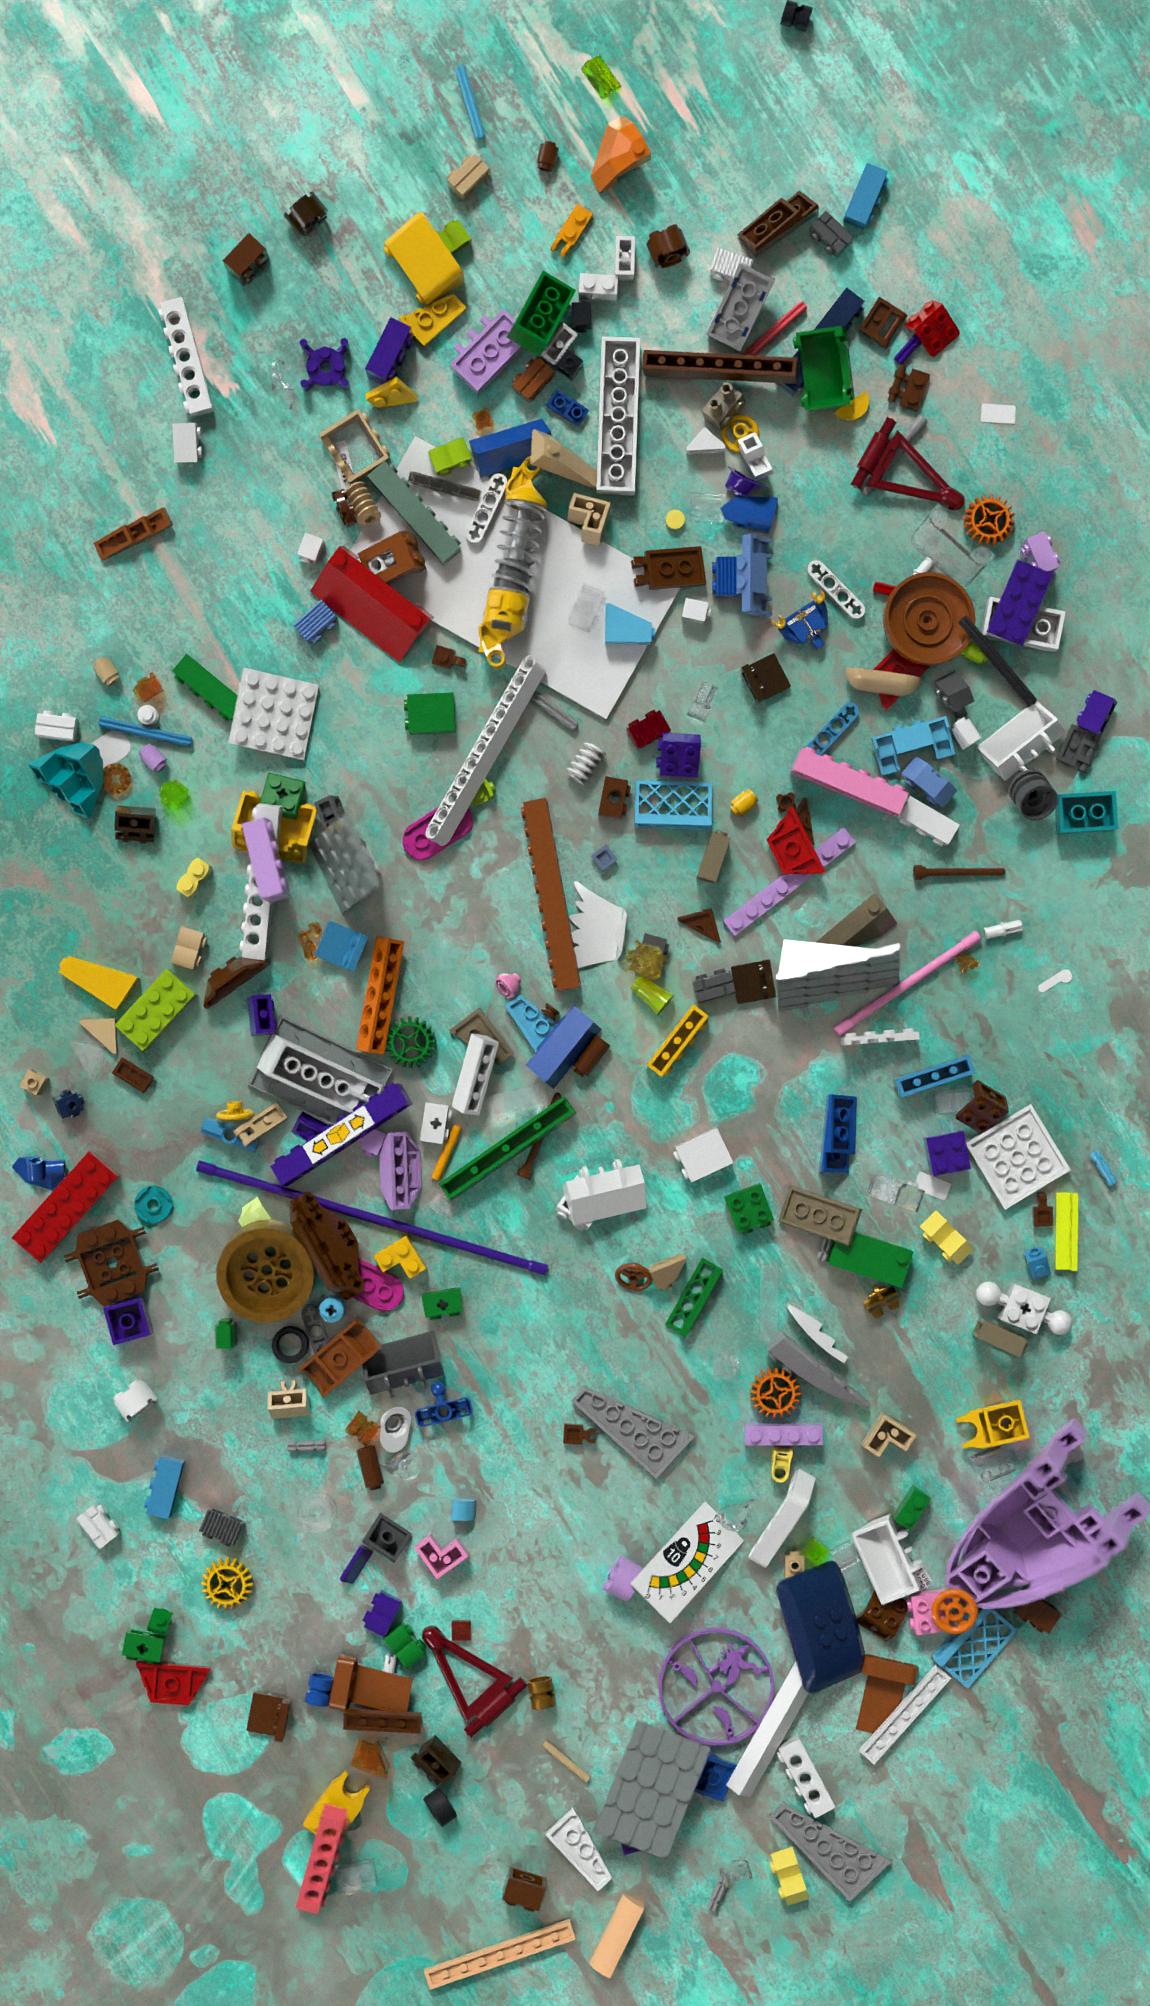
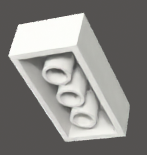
M989 597L986 601L981 633L989 640L1018 645L986 632L1000 600L999 598ZM1039 607L1023 646L1056 652L1059 648L1065 611Z

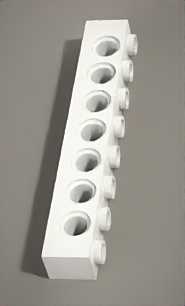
M259 803L256 805V808H253L252 819L265 818L272 822L274 827L273 837L279 847L283 806ZM251 863L247 867L249 884H246L245 895H248L247 903H244L243 914H246V918L241 927L244 939L240 942L239 950L244 958L266 960L269 952L273 902L269 903L263 900L262 905L255 903V896L260 895ZM253 915H258L260 917V924H255L253 922ZM251 934H256L259 937L258 943L252 942Z

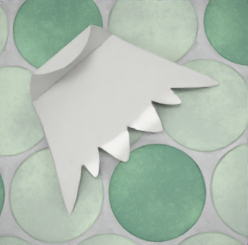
M575 881V887L584 901H575L583 913L569 916L571 921L580 928L572 932L573 942L579 945L574 947L578 968L615 960L617 945L618 959L623 949L627 920L626 911L599 897Z

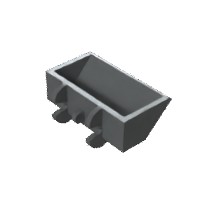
M434 1330L382 1344L381 1349L362 1364L365 1382L370 1395L389 1390L390 1398L395 1397L394 1388L401 1386L409 1387V1384L422 1381L424 1389H427V1379L445 1375Z

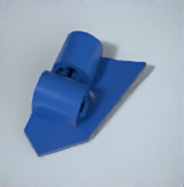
M736 496L720 509L725 520L732 521L736 527L743 529L751 527L769 533L778 498Z
M19 1157L12 1165V1168L25 1182L53 1191L67 1176L64 1159L43 1160L42 1157Z

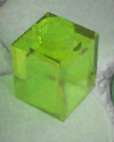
M812 1536L801 1550L803 1555L817 1566L821 1564L830 1552L828 1546L815 1536Z

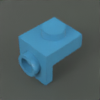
M1041 1246L1024 1251L1032 1280L1051 1275L1047 1255Z

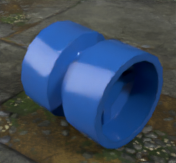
M310 1673L308 1682L310 1689L306 1692L305 1702L319 1707L329 1706L331 1696L329 1691L332 1690L334 1677L322 1673Z

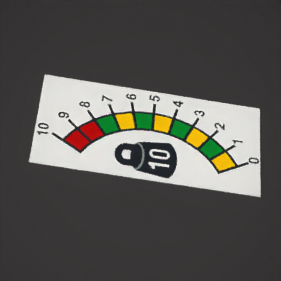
M705 1501L630 1584L671 1623L744 1540Z

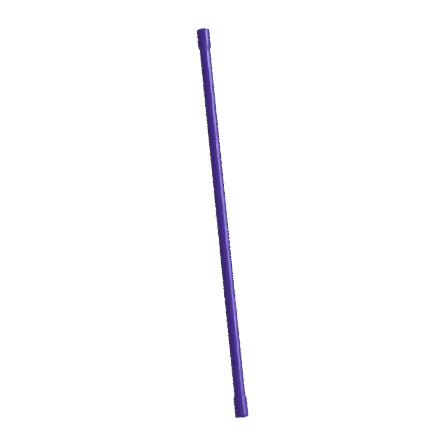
M199 1160L196 1167L197 1172L224 1178L290 1199H295L304 1194V1192L217 1167L214 1164ZM315 1196L319 1204L327 1210L527 1269L530 1272L543 1276L546 1275L547 1264L520 1258Z

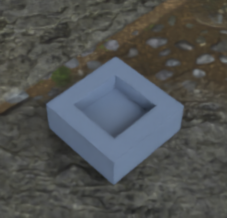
M604 845L591 855L602 871L618 860L607 845Z

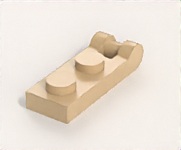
M276 1102L239 1126L233 1133L241 1138L242 1144L245 1147H248L255 1140L286 1121L288 1116ZM248 1129H249L250 1132L252 1133L250 1136H248L247 1133L245 1132V1131H247Z

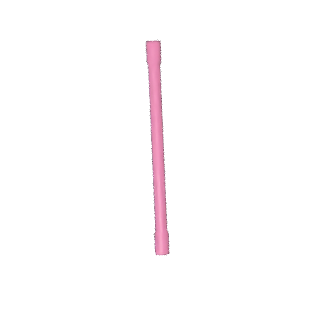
M974 931L962 939L960 943L864 1008L835 1025L833 1029L838 1036H841L853 1028L855 1024L954 957L980 942L982 938L977 931Z

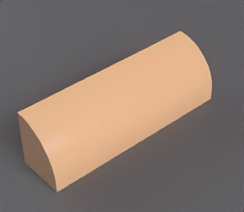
M624 1893L622 1894L589 1961L591 1967L603 1976L611 1978L644 1911V1903Z

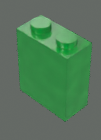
M453 692L407 694V699L404 700V711H408V719H405V730H409L410 735L456 733Z

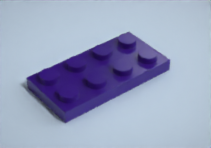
M1017 559L986 632L1023 646L1053 573Z

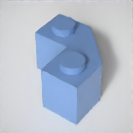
M917 756L901 773L906 779L905 783L912 789L916 787L923 791L927 796L926 800L933 806L937 804L944 808L958 791L944 776L941 777L933 770L931 765Z

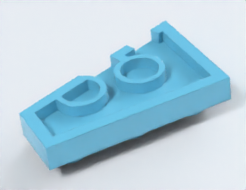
M519 995L504 1007L536 1053L538 1051L536 1048L557 1023L523 996Z

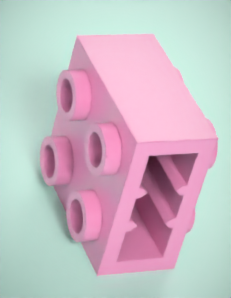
M947 1588L909 1594V1599H906L908 1611L912 1613L909 1623L911 1630H914L916 1635L943 1632L932 1619L931 1607L934 1599L941 1592L948 1590ZM950 1597L944 1600L946 1605L951 1602ZM939 1610L940 1618L946 1617L945 1610ZM950 1620L949 1626L954 1627V1621Z

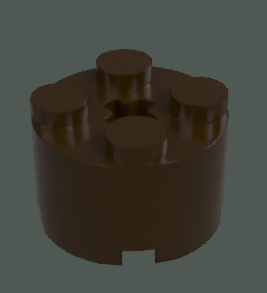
M313 191L310 192V197L304 195L289 208L291 210L289 215L286 212L284 214L285 219L297 234H302L304 237L313 230L311 227L314 224L318 223L320 225L328 218L326 216L327 208Z

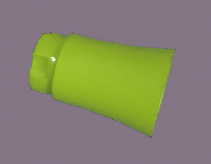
M643 974L630 987L657 1016L674 997V994L666 991Z

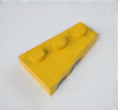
M451 294L433 302L431 305L414 310V312L408 315L400 316L398 319L410 326L413 336L423 347H426L464 313L467 308L455 294Z

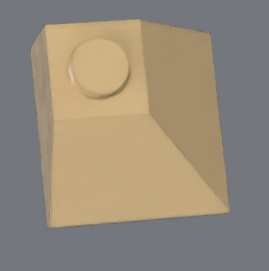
M684 1252L648 1266L657 1289L661 1288L663 1291L672 1287V1283L676 1281L686 1260Z

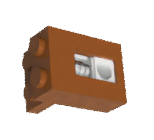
M400 531L357 553L361 563L388 585L410 573H420L426 570L425 559L420 554L418 542L410 531Z

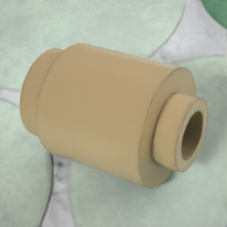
M100 657L94 662V671L102 682L108 686H111L121 678L118 675L119 671L109 657Z

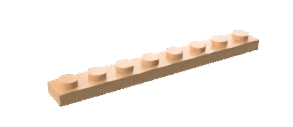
M568 1919L425 1968L424 1973L431 1990L576 1940V1935L571 1921Z

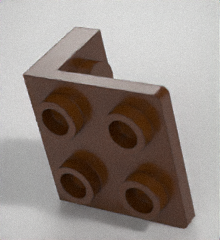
M977 1080L972 1084L975 1098L962 1108L955 1117L981 1134L992 1128L1009 1113L1006 1096Z
M874 1589L865 1609L857 1614L856 1620L858 1624L887 1642L896 1635L908 1611L907 1602L899 1598L881 1605Z
M254 1692L247 1731L275 1736V1741L283 1742L291 1699Z

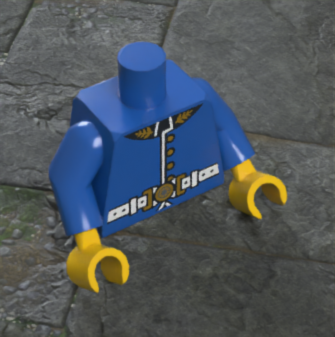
M819 589L820 596L816 597L815 593L812 592L811 596L814 600L789 617L783 618L777 615L780 618L779 622L771 621L774 626L778 627L784 639L795 644H801L802 646L810 641L815 650L825 645L820 634L826 630L828 610L824 600L825 594L821 589Z

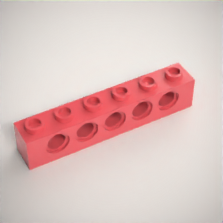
M325 1803L295 1908L318 1914L320 1907L324 1908L327 1896L323 1894L324 1891L328 1892L331 1880H328V1876H333L336 1865H333L332 1862L338 1859L340 1850L336 1848L337 1845H342L344 1834L341 1831L346 1830L349 1820L345 1818L346 1809Z

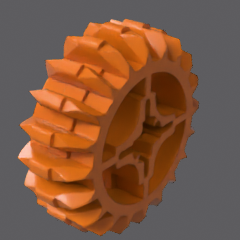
M985 494L981 496V500L976 497L974 499L975 503H969L971 509L965 510V513L969 516L963 517L964 521H968L963 526L964 528H970L966 534H974L971 538L972 541L979 538V545L983 540L985 541V546H989L990 541L993 546L997 545V540L1003 543V537L1008 538L1010 536L1008 532H1012L1014 529L1010 525L1015 524V520L1010 518L1014 517L1015 513L1008 512L1012 506L1005 507L1006 499L1002 503L999 502L1001 496H997L995 500H993V494L989 495L988 500ZM984 506L995 507L998 509V511L991 512L988 508H985ZM979 509L981 521L975 525L974 516L976 510ZM1003 516L1004 526L1003 529L999 531L997 519ZM995 517L992 522L984 523L987 518ZM983 528H987L991 533L993 532L994 534L988 535L982 533L980 530Z
M777 1366L774 1367V1372H771L770 1367H767L768 1374L766 1375L761 1370L762 1378L755 1375L754 1378L758 1383L751 1382V1386L755 1387V1389L749 1390L750 1394H755V1396L750 1397V1400H757L753 1407L761 1406L758 1413L761 1414L766 1410L765 1417L768 1418L771 1412L773 1419H776V1413H779V1416L784 1418L783 1411L790 1415L791 1413L788 1408L791 1407L793 1410H796L793 1402L800 1403V1400L795 1398V1396H801V1392L795 1391L801 1388L800 1384L794 1385L798 1379L796 1377L790 1379L792 1373L788 1372L785 1375L786 1370L784 1368L779 1373ZM774 1377L786 1380L790 1386H778ZM769 1379V1389L760 1394L762 1384ZM773 1384H774V1387L777 1389V1391H778L779 1389L781 1390V1391L778 1392V1394H777V1395H778V1396H777L778 1402H777V1399L774 1397V1395H772V1396L770 1395V1393H772V1392H773V1389H774V1388H773ZM787 1392H791L789 1400L782 1406V1396L788 1394ZM761 1400H774L776 1408L766 1406Z

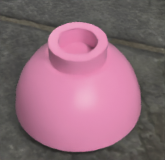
M516 973L513 975L501 974L496 977L495 982L502 995L512 999L518 993L521 979Z

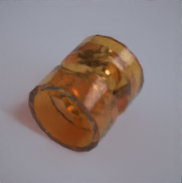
M358 1411L344 1431L352 1437L357 1436V1441L367 1446L381 1426L373 1420L368 1421L367 1416Z

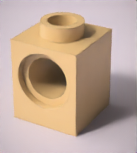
M28 1069L19 1086L34 1095H41L49 1078L33 1069Z

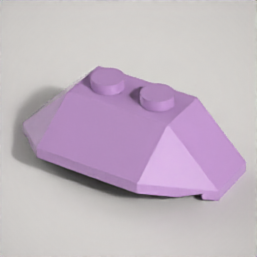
M407 1132L388 1133L379 1151L381 1192L391 1210L410 1209L422 1188L420 1149Z

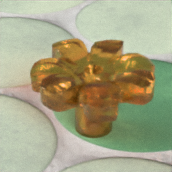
M967 953L957 955L954 960L956 963H959L961 973H967L968 968L974 969V967L979 965V961L974 957H970V954Z

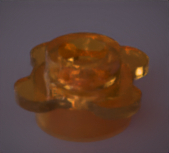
M485 408L472 414L477 430L493 426L494 421L490 417L489 409Z

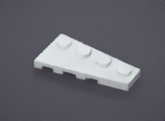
M914 1028L902 1029V1033H895V1030H883V1034L876 1035V1031L864 1032V1036H857L856 1033H845V1037L841 1038V1045L915 1040L920 1038L919 1031L914 1032Z
M572 1807L545 1835L592 1886L599 1891L612 1879V1875L576 1810Z

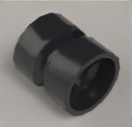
M787 0L780 25L789 28L795 26L796 30L806 32L813 7L804 4L798 6V2Z

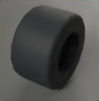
M436 1788L423 1798L426 1806L441 1827L457 1817L456 1811L440 1788Z

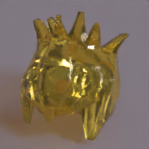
M637 939L636 950H625L629 956L622 960V963H631L630 966L624 969L625 971L632 970L646 979L661 977L662 966L669 962V959L663 955L662 950L658 946L648 945L645 942L641 944Z

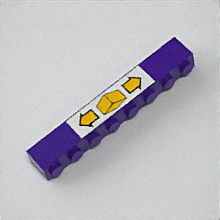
M391 1083L384 1088L385 1091L372 1095L364 1105L359 1104L352 1109L353 1112L349 1115L344 1114L337 1119L338 1122L325 1126L317 1136L312 1135L305 1140L306 1143L302 1146L297 1145L290 1150L291 1153L288 1155H282L275 1159V1163L270 1167L281 1186L291 1185L413 1105L402 1084Z

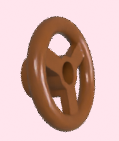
M639 1263L623 1264L615 1271V1279L618 1284L628 1290L641 1291L647 1289L653 1281L650 1271ZM623 1274L628 1277L630 1284L623 1281L620 1275ZM647 1277V1281L644 1284L636 1285L639 1279Z

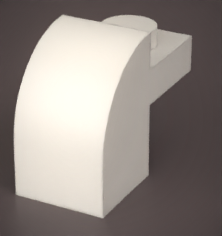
M754 432L739 439L738 444L743 460L755 480L758 481L773 474V469L764 454L763 445L756 433Z

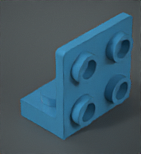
M328 921L314 955L354 972L369 936Z

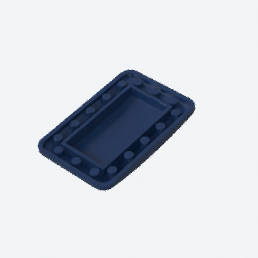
M827 1561L781 1580L777 1584L776 1592L804 1689L809 1693H816L862 1673L865 1656L864 1645L851 1597L839 1564L836 1561Z

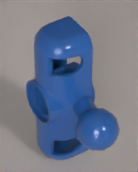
M439 1381L431 1386V1392L436 1396L438 1404L417 1409L415 1417L418 1426L425 1427L469 1416L472 1414L473 1408L468 1397L445 1402L446 1386ZM441 1407L449 1409L447 1416L440 1415L439 1409ZM468 1410V1414L461 1415V1411ZM431 1419V1423L424 1425L423 1421Z

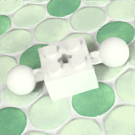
M990 1281L981 1283L977 1288L976 1297L982 1305L993 1306L996 1303L1002 1305L997 1317L1002 1321L1037 1334L1041 1322L1047 1323L1049 1329L1057 1335H1064L1072 1328V1318L1067 1312L1057 1310L1050 1313L1046 1311L1051 1298L1013 1282H1011L1007 1294L1001 1293L998 1285ZM1027 1303L1028 1309L1027 1311L1023 1312V1310L1020 1309L1021 1305L1025 1306Z

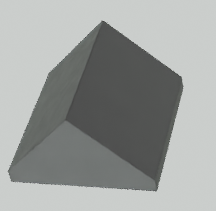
M379 1513L362 1542L395 1563L412 1533L382 1513Z

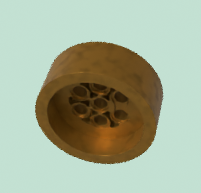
M259 1220L241 1227L228 1240L218 1261L216 1279L223 1300L236 1314L250 1321L272 1323L292 1316L305 1304L311 1293L317 1269L290 1224L278 1220ZM274 1247L276 1249V1253L270 1254L267 1252L266 1248ZM255 1253L257 1254L258 1259L252 1260L249 1258L248 1254ZM288 1259L291 1265L286 1267L282 1265L281 1260ZM269 1265L273 1271L265 1272L263 1266ZM251 1271L255 1277L247 1278L245 1272ZM285 1278L287 1284L281 1285L277 1279ZM267 1284L269 1286V1290L263 1291L260 1289L259 1285Z

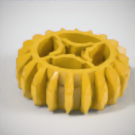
M230 1557L226 1558L225 1563L222 1558H219L218 1564L213 1561L211 1563L213 1568L208 1566L206 1568L208 1573H203L202 1575L206 1580H203L201 1585L207 1586L202 1589V1593L208 1592L209 1594L206 1595L205 1599L212 1598L213 1600L210 1604L214 1605L217 1602L218 1609L221 1608L222 1604H224L225 1610H228L229 1604L232 1609L236 1608V1603L242 1606V1599L247 1601L249 1598L247 1594L252 1593V1590L248 1587L253 1586L254 1583L247 1580H250L253 1576L252 1574L246 1575L249 1568L247 1567L243 1570L244 1562L237 1565L236 1558H234L232 1563H230ZM222 1569H230L235 1571L236 1573L233 1575H228L225 1571H222ZM217 1573L219 1585L214 1589L212 1578ZM241 1578L242 1591L238 1594L235 1582ZM233 1580L230 1587L228 1585L222 1587L225 1581ZM221 1592H226L230 1596H232V1598H224L218 1594Z

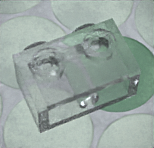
M374 1858L335 1866L334 1873L339 1894L350 1895L355 1893V1890L363 1889V1891H369L377 1886L378 1878Z

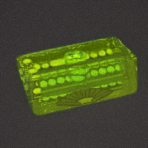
M600 55L586 61L582 66V72L601 99H605L621 88L620 83Z

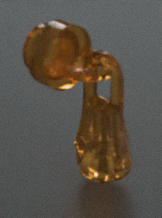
M311 922L308 924L310 930L299 932L298 939L303 947L305 958L309 961H315L318 959L314 955L317 946L312 942L309 935L319 936L322 928L318 922ZM301 937H306L307 941L304 942Z

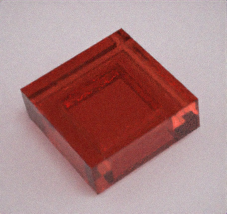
M452 1620V1641L471 1640V1620Z

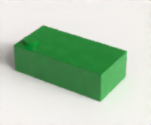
M542 271L506 338L540 357L576 290L547 272Z
M855 1232L850 1246L833 1241L826 1263L902 1288L914 1251Z

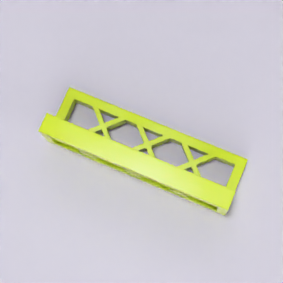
M1055 1192L1054 1269L1077 1271L1078 1193Z

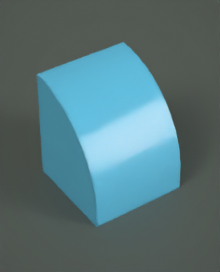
M454 1498L451 1520H474L477 1500Z

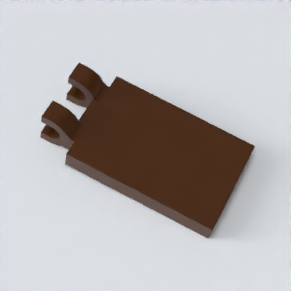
M701 546L647 550L644 552L643 557L636 556L631 560L632 569L640 567L644 569V575H636V578L633 579L634 587L648 584L649 590L703 586L706 584Z

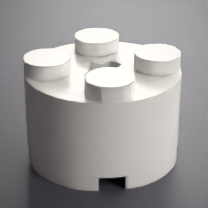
M135 1380L128 1386L129 1390L124 1393L120 1392L113 1397L115 1401L113 1404L127 1423L132 1421V1416L136 1415V1417H139L154 1405L153 1401L159 1400L145 1380Z

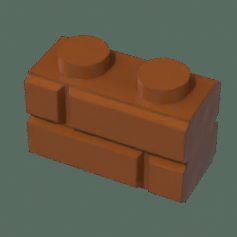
M539 357L535 360L531 359L526 364L524 373L522 375L518 373L512 380L514 383L512 389L529 404L555 376L554 370Z

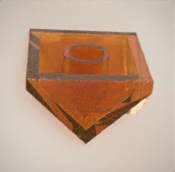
M359 1739L350 1766L387 1779L390 1764L380 1742L377 1741L372 1744Z

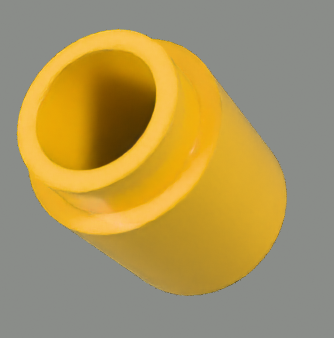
M748 789L741 792L730 802L732 805L730 809L736 816L740 814L743 817L756 806V802L759 799Z

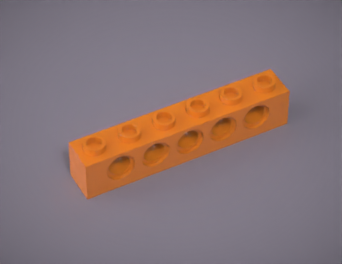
M376 936L356 1050L384 1055L404 941Z

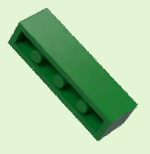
M186 653L172 670L175 674L174 679L182 685L184 683L190 686L189 691L196 697L200 694L205 698L203 702L211 709L216 707L220 711L218 715L224 720L228 721L230 719L233 721L238 695Z

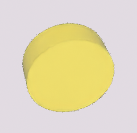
M671 510L667 514L666 524L670 529L678 530L684 525L685 516L681 511Z

